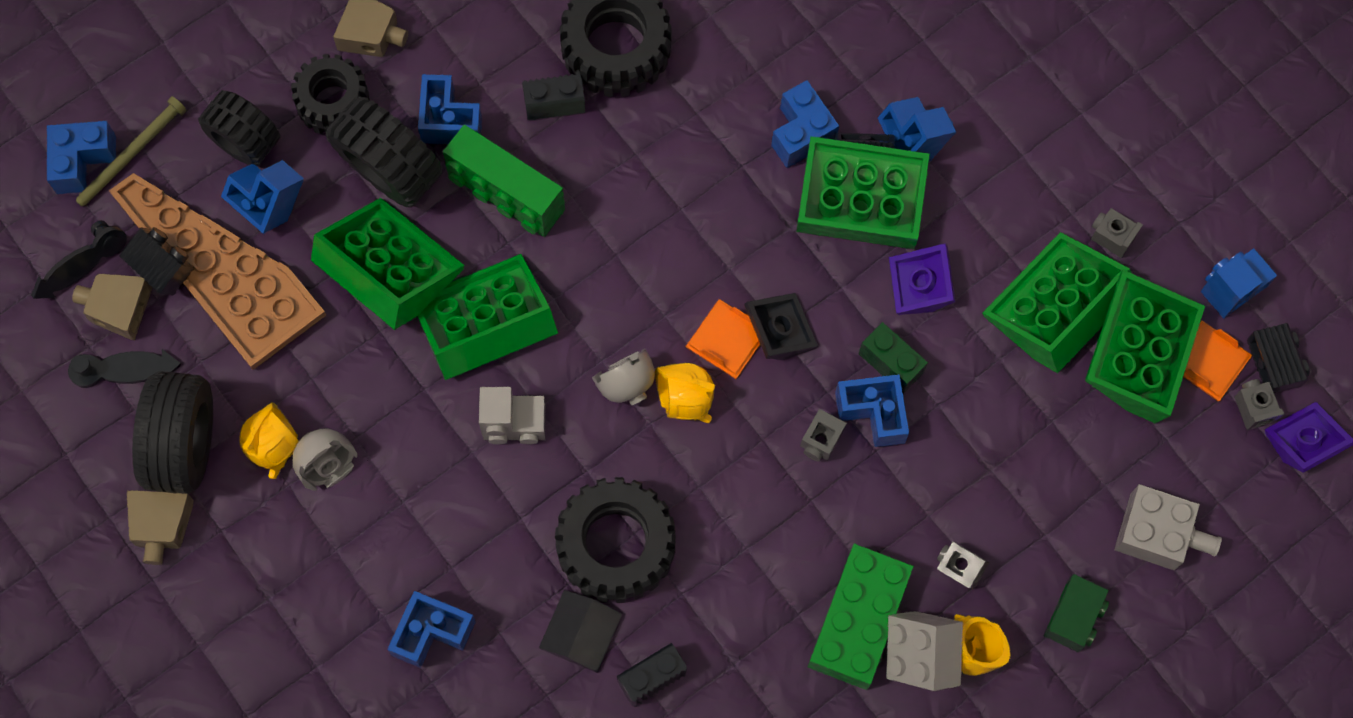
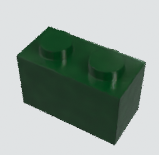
M883 322L862 342L858 353L882 376L900 375L903 394L923 375L928 364L925 359Z
M1073 574L1066 582L1043 636L1076 652L1082 650L1085 645L1090 647L1097 633V630L1093 628L1097 617L1102 619L1108 608L1109 601L1105 600L1109 590Z

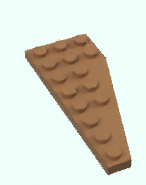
M131 174L109 190L138 228H158L168 236L166 242L172 247L176 246L187 253L189 256L187 261L194 267V270L190 272V275L183 281V284L252 370L326 316L322 307L289 267L268 257L266 253L258 248L255 249L245 243L240 237L207 217L189 209L184 203L166 195L161 189L138 175Z

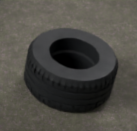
M158 371L148 377L144 383L134 422L132 462L135 479L145 490L189 494L195 491L203 480L212 439L213 394L209 381L201 375Z

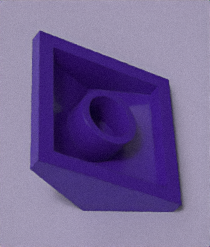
M946 243L889 257L896 314L929 313L955 302L948 246Z
M1317 402L1265 429L1266 436L1282 461L1302 473L1353 446V438Z

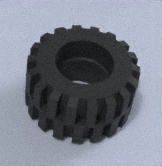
M323 54V59L319 60L317 57L311 58V64L304 63L300 66L302 72H296L294 75L295 82L292 83L291 89L298 114L309 129L313 127L314 131L318 134H321L323 131L327 132L330 124L354 98L366 97L370 100L361 69L358 65L354 66L353 61L349 58L343 61L342 55L335 54L334 58H330L329 54ZM336 86L347 90L345 95L335 103L323 104L316 101L318 94L328 87Z
M221 90L198 118L204 133L217 146L238 161L248 165L254 164L259 166L281 138L275 124L259 108L240 95L226 90Z

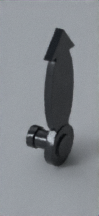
M103 220L95 222L91 227V233L95 237L93 243L83 246L64 257L47 272L43 280L38 275L31 294L33 299L56 297L53 292L65 289L83 278L98 264L102 257H110L119 253L127 242L125 232L120 227L109 226Z
M163 349L162 356L144 351H131L108 356L102 361L92 355L83 354L77 355L71 360L68 375L71 381L81 388L93 387L102 379L119 384H134L146 382L148 377L158 371L175 372L181 366V363Z

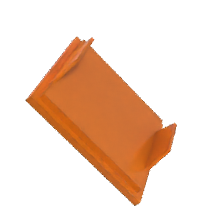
M719 299L690 339L686 348L737 379L760 346V342L749 316Z
M1201 321L1183 377L1219 402L1252 355L1241 348L1239 342L1221 329L1215 330L1204 321Z

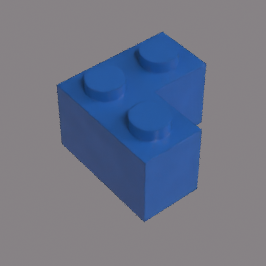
M422 74L418 131L420 139L424 143L449 144L464 124L481 135L482 114L480 103H454L455 89L452 75Z
M808 80L782 94L780 109L789 123L773 131L771 146L786 168H789L807 158L810 136L835 140V132L838 133L839 125Z
M919 97L889 103L878 117L884 133L895 135V149L929 153V162L956 133L953 122L944 107L926 110Z
M108 121L47 125V181L56 194L82 192L87 188L86 165L112 163L116 159V135Z
M283 160L263 170L254 164H250L228 175L221 197L264 234L288 221L304 178Z
M1253 248L1245 255L1241 251L1230 260L1226 257L1212 268L1213 271L1205 278L1207 283L1200 292L1224 319L1267 288L1277 277V274Z
M900 375L838 382L835 396L840 420L848 421L870 418L874 447L905 444L909 435Z
M414 591L387 650L391 656L421 668L434 639L463 651L476 621L470 613Z

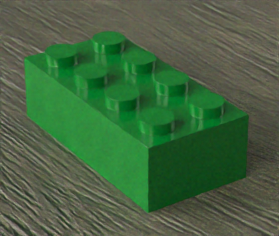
M465 124L444 149L443 155L449 175L448 178L459 187L466 186L471 189L477 199L484 203L491 202L508 219L514 217L521 222V226L533 235L538 233L545 238L565 211L563 187Z
M853 544L807 667L867 690L871 685L888 638L889 615L897 613L913 566Z

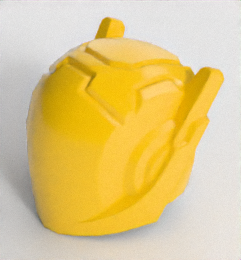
M690 363L671 364L655 369L660 403L666 409L668 418L680 420L697 419L705 423L711 422L712 416L708 414V411L713 402L715 385L705 369Z
M273 402L248 418L243 424L239 436L240 447L243 453L256 465L270 469L268 475L270 479L277 478L281 468L284 467L287 459L293 454L299 442L297 439L298 435L292 425Z
M957 614L954 616V620L963 622L961 672L963 674L972 676L985 674L1009 662V644L998 624L990 622L983 617H965Z

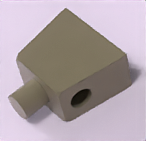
M349 0L333 38L339 51L382 57L389 43L400 47L405 46L408 30L396 27L397 18L395 11L377 0Z
M97 274L92 288L80 285L75 287L72 300L74 303L85 305L84 315L91 323L130 340H135L152 291V286L139 276Z
M127 490L129 539L135 546L145 547L143 563L161 565L163 563L164 548L178 549L181 547L194 503L189 494Z

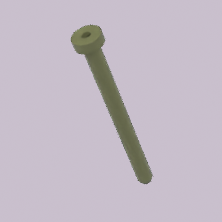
M172 96L167 101L169 106L77 196L76 202L81 207L86 206L177 114L182 116L187 111L175 97Z

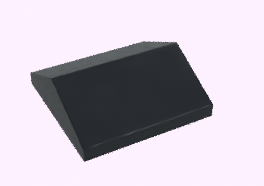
M796 293L748 301L744 304L766 359L786 360L818 347Z
M564 590L539 649L598 673L622 614L592 598Z

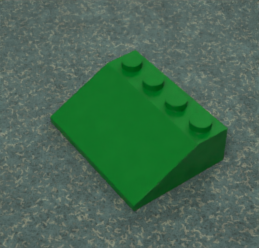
M810 136L796 232L914 249L919 237L930 154Z
M382 198L375 200L314 234L311 261L394 330L417 317L464 270V264Z
M1060 232L982 314L1035 361L1058 374L1103 326L1121 271L1125 270L1130 273L1131 271L1130 268Z
M522 254L451 282L417 316L445 380L558 334L551 309Z
M1122 270L1085 381L1126 411L1148 421L1157 423L1170 417L1205 306Z

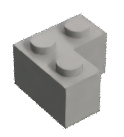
M480 387L479 426L483 440H489L491 444H505L507 440H520L522 444H536L538 440H545L546 404L544 396H513L511 387Z

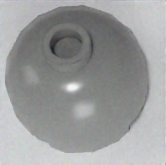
M643 349L640 353L637 351L609 366V371L603 374L600 371L592 377L598 390L609 401L615 403L629 401L631 405H634L647 398L645 391L654 382L655 369L647 350Z
M329 428L318 429L305 434L297 443L293 451L292 465L304 487L315 491L318 490L316 486L324 484L329 488L343 480L352 471L354 464L351 461L353 456L357 458V452L343 434Z

